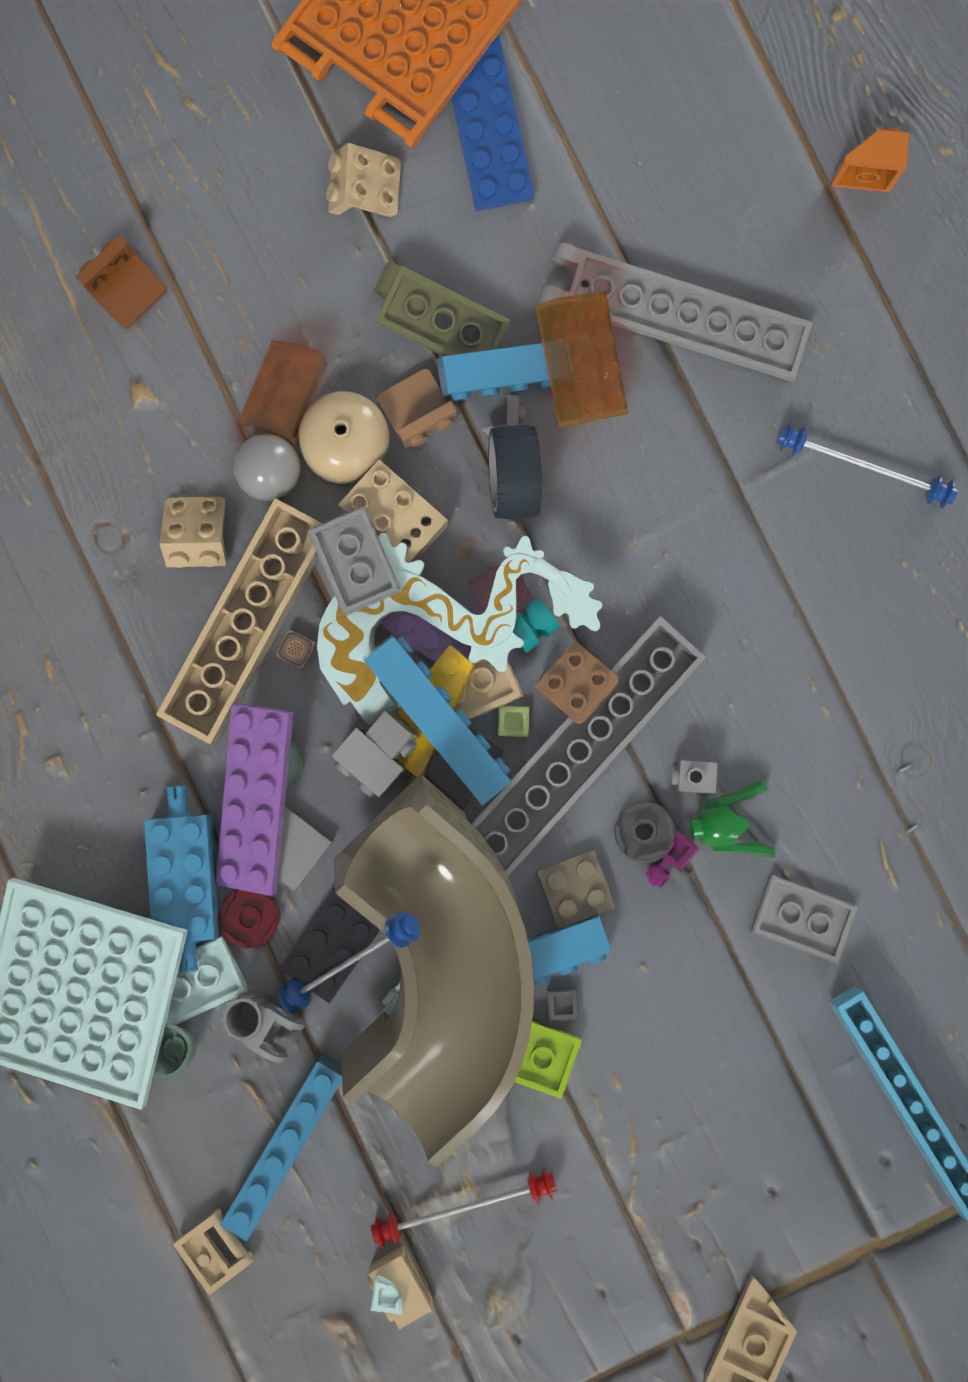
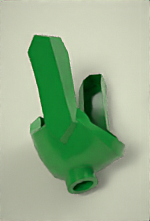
M757 781L738 791L710 799L708 804L698 811L695 820L690 821L692 838H699L700 842L709 848H713L714 852L742 853L775 858V847L765 846L760 842L733 844L738 836L749 828V823L747 819L736 815L727 806V804L734 805L744 800L753 799L756 795L767 791L765 781Z

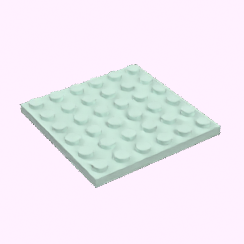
M16 878L8 880L0 914V1065L142 1110L147 1104L188 930Z

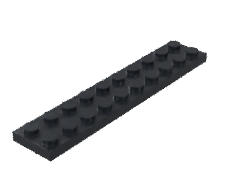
M468 727L470 731L474 734V736H477L479 734L470 727ZM486 739L492 747L487 752L496 760L503 750ZM436 750L427 765L424 777L463 810L473 794ZM412 775V777L405 785L403 790L406 787H408L417 777ZM334 888L279 969L293 979L298 978L307 985L369 947L380 929L335 893ZM358 961L310 991L330 1004Z

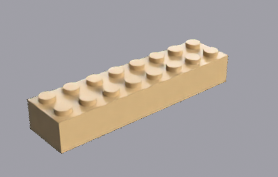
M276 498L274 499L156 716L210 745L218 744L230 722L232 704L241 702L319 559L307 530L321 525V522Z

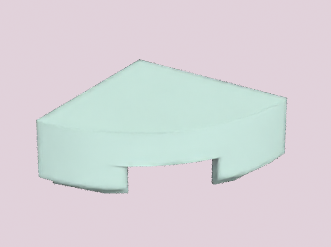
M376 1275L371 1311L402 1315L403 1302L399 1290L390 1280Z

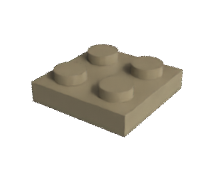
M594 849L537 870L558 929L616 908Z

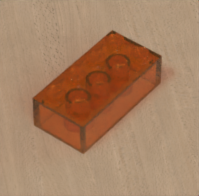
M606 291L560 297L535 305L559 428L629 414Z

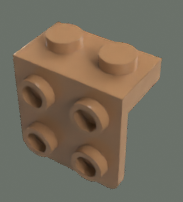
M428 369L420 370L383 391L377 397L378 403L405 449L410 446L416 447L421 445L428 439L429 435L436 431L443 432L455 424L454 421L457 420V410L451 401L448 402L445 397H442V391Z
M574 641L570 647L561 653L557 662L541 675L534 687L549 703L552 702L575 723L582 724L618 685L619 678L579 643Z

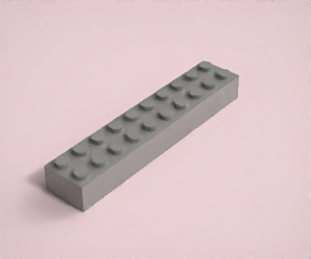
M661 616L649 626L610 669L618 676L619 683L582 724H577L570 717H567L513 776L511 783L501 790L471 823L494 851L507 876L515 870L706 658Z

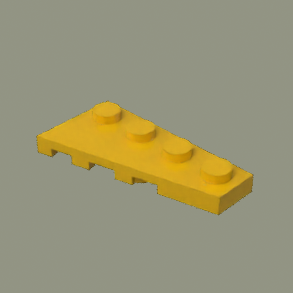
M449 645L430 669L433 676L429 680L435 688H438L440 685L443 686L453 699L448 704L454 709L457 701L461 698L475 664L471 663L455 647ZM400 707L396 714L413 728L420 737L416 740L417 747L410 756L396 760L414 776L418 777L420 774L424 776L427 771V765L431 757L434 756L436 748L405 710Z

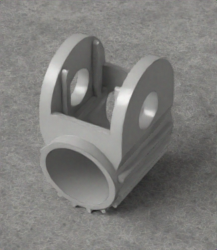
M257 992L245 994L233 998V1002L226 1003L227 1008L222 1011L224 1016L221 1022L224 1024L223 1030H226L228 1037L234 1038L235 1042L242 1041L248 1049L267 1060L279 1064L285 1063L288 1057L286 1054L287 1050L273 1042L281 1026L290 1031L293 1029L302 1031L306 1025L305 1020L296 1013L286 1011L281 1004L274 1003L272 997L265 996V993L257 994ZM246 1002L253 1005L258 1013L259 1020L255 1031L247 1028L241 1019V1010Z

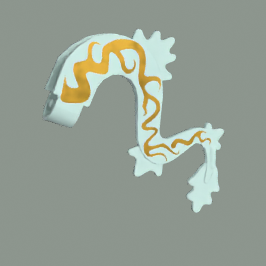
M381 533L378 538L402 592L348 616L343 615L334 596L319 624L317 650L320 669L342 704L346 705L351 701L362 719L371 727L384 711L395 712L400 708V704L363 660V657L376 648L374 643L376 628L382 619L389 614L406 611L421 617L459 642L471 646L469 655L471 663L486 659L498 671L504 672L507 669L509 652L514 648L524 646V641L513 633L517 618L516 580L521 574L531 572L549 580L548 587L553 600L554 614L558 617L564 613L568 614L571 628L575 629L580 625H585L590 630H599L600 622L597 618V612L602 608V602L589 597V593L594 589L593 583L583 581L571 573L560 571L543 559L545 556L544 552L541 550L534 551L529 537L523 536L515 549L510 547L504 548L503 552L507 559L501 563L496 572L488 607L483 614L475 615L437 585L420 576L425 567L423 561L406 562L407 545L405 543H400L397 547H393L388 535Z

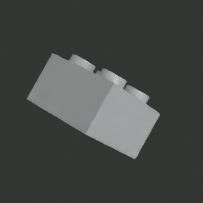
M355 728L332 755L336 760L334 766L346 777L354 775L360 781L357 786L369 797H374L375 795L381 797L386 794L406 771V768L396 759L389 757L365 735L366 732L360 728Z

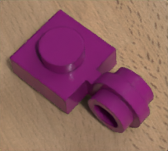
M676 830L673 848L662 858L664 860L661 864L655 862L646 872L645 876L649 878L648 882L652 886L657 885L661 888L671 876V873L668 871L669 867L672 866L681 873L699 851V847Z

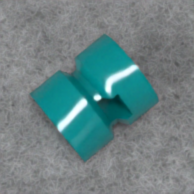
M537 596L524 606L522 614L517 612L513 633L524 641V646L521 649L527 653L540 643L539 638L541 636L548 638L561 627L548 607Z

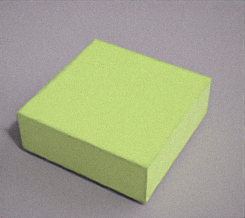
M500 706L498 736L528 737L529 707Z

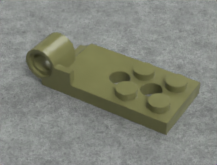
M390 262L386 263L374 289L378 296L385 299L376 322L441 356L498 349L511 321L402 265L399 266ZM444 313L451 318L452 324L448 329H440L436 326L435 317L438 314ZM464 328H475L479 335L478 340L474 343L466 342L462 337Z

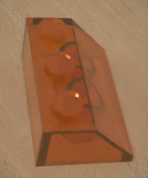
M272 340L238 424L263 434L280 436L294 446L302 417L311 406L328 365L325 355L298 343Z

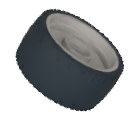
M526 425L491 428L489 432L488 460L494 517L522 519L538 516L542 502V469L536 428Z

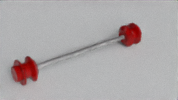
M543 1168L542 1176L535 1177L530 1172L527 1179V1187L399 1223L392 1213H388L387 1220L382 1222L376 1216L375 1224L371 1225L373 1241L375 1244L380 1243L382 1248H385L386 1241L391 1239L397 1245L401 1238L400 1230L526 1193H530L532 1199L538 1204L543 1195H548L553 1200L552 1193L557 1192L553 1173L547 1174L545 1168Z

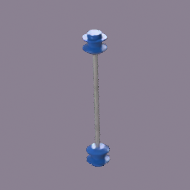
M792 422L789 423L788 427L782 426L776 443L780 444V451L785 447L792 448L793 456L801 452L803 447H807L926 490L927 503L931 504L934 500H938L942 509L947 504L951 505L954 502L958 492V488L954 487L955 480L953 479L946 484L942 482V476L938 475L927 484L806 441V428L802 427L799 431L793 429Z
M400 911L395 917H391L385 922V937L307 985L298 978H294L288 984L282 985L278 990V999L281 1006L290 1013H297L311 1003V989L390 941L396 947L404 948L409 942L416 941L420 935L418 920L410 913Z

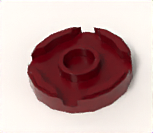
M237 890L222 902L218 913L220 930L232 945L243 949L257 948L266 944L276 934L280 924L279 907L272 896Z

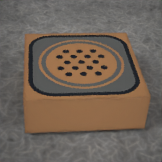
M289 629L275 656L303 670L317 643Z

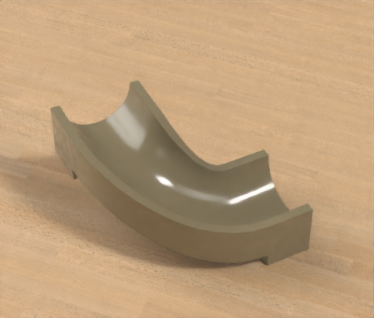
M420 774L334 858L335 893L385 935V922L389 918L395 917L400 911H406L418 920L420 929L419 938L414 942H409L406 947L399 948L393 945L401 965L400 989L394 1010L390 1016L383 1012L341 1052L343 1097L353 1104L365 1092H370L389 1103L414 1130L424 1148L427 1161L437 1168L486 1123L511 1090L522 1066L530 1038L534 1011V978L531 952L524 923L509 878L498 857L484 837L467 821L465 812Z

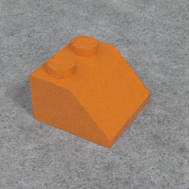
M885 128L876 131L845 156L831 179L830 186L890 192L906 170L910 133L900 132L897 128Z

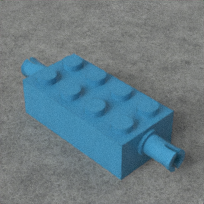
M186 786L166 787L169 815H166V818L144 820L150 918L188 930L178 973H185L186 971L189 973L199 971L197 967L196 943L205 940H215L221 936L218 920L219 898L218 885H216L217 869L213 814L190 816V813H187Z

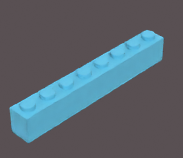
M853 986L830 1000L829 1004L957 1213L968 1223V1161L867 996L862 990Z

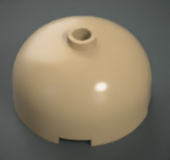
M339 391L326 394L311 404L302 417L298 440L304 460L318 477L327 482L354 485L362 479L378 460L385 463L390 446V432L386 419L376 404L360 394ZM339 427L345 433L343 435L336 434V428Z

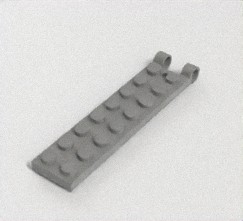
M557 243L552 260L564 267H577L570 292L551 285L543 286L539 298V303L543 306L573 312L793 382L795 380L813 322L576 248L567 243ZM587 281L589 283V286L587 288H583L581 286V282Z

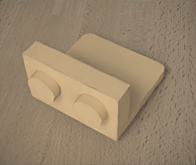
M351 143L345 144L331 155L328 163V169L331 172L330 184L326 193L327 201H329L328 213L340 215L351 207L387 217H393L398 213L401 170L399 158Z
M221 496L168 498L165 501L159 544L166 567L227 566L228 556L223 540L226 510L225 498Z

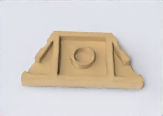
M751 1274L702 1382H775L797 1331L756 1277Z

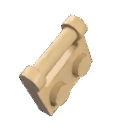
M220 1207L211 1212L205 1219L173 1243L175 1249L208 1295L212 1294L256 1259L251 1250L247 1251L235 1234L220 1226L225 1216ZM212 1226L237 1260L233 1264L229 1263L208 1234L207 1230Z

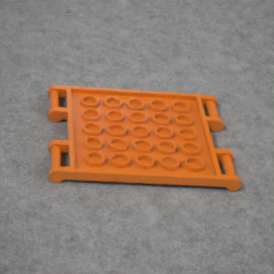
M302 0L273 39L272 48L280 54L285 53L309 70L311 76L319 82L326 78L329 68L333 63L376 94L368 104L365 115L373 121L377 119L402 137L407 146L415 149L420 144L425 132L524 0ZM293 35L322 55L318 61L314 60L290 42ZM386 102L416 122L414 127L410 129L383 109Z

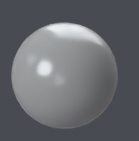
M259 434L249 438L239 447L234 458L233 471L238 485L247 495L261 501H274L275 498L281 499L294 489L300 477L301 466L296 450L287 440L273 434Z

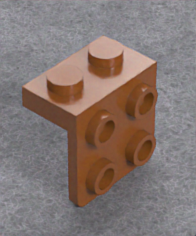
M120 235L115 240L108 241L102 247L101 253L93 261L89 260L84 263L79 270V274L76 276L82 286L123 328L131 327L167 292L165 284L140 260Z

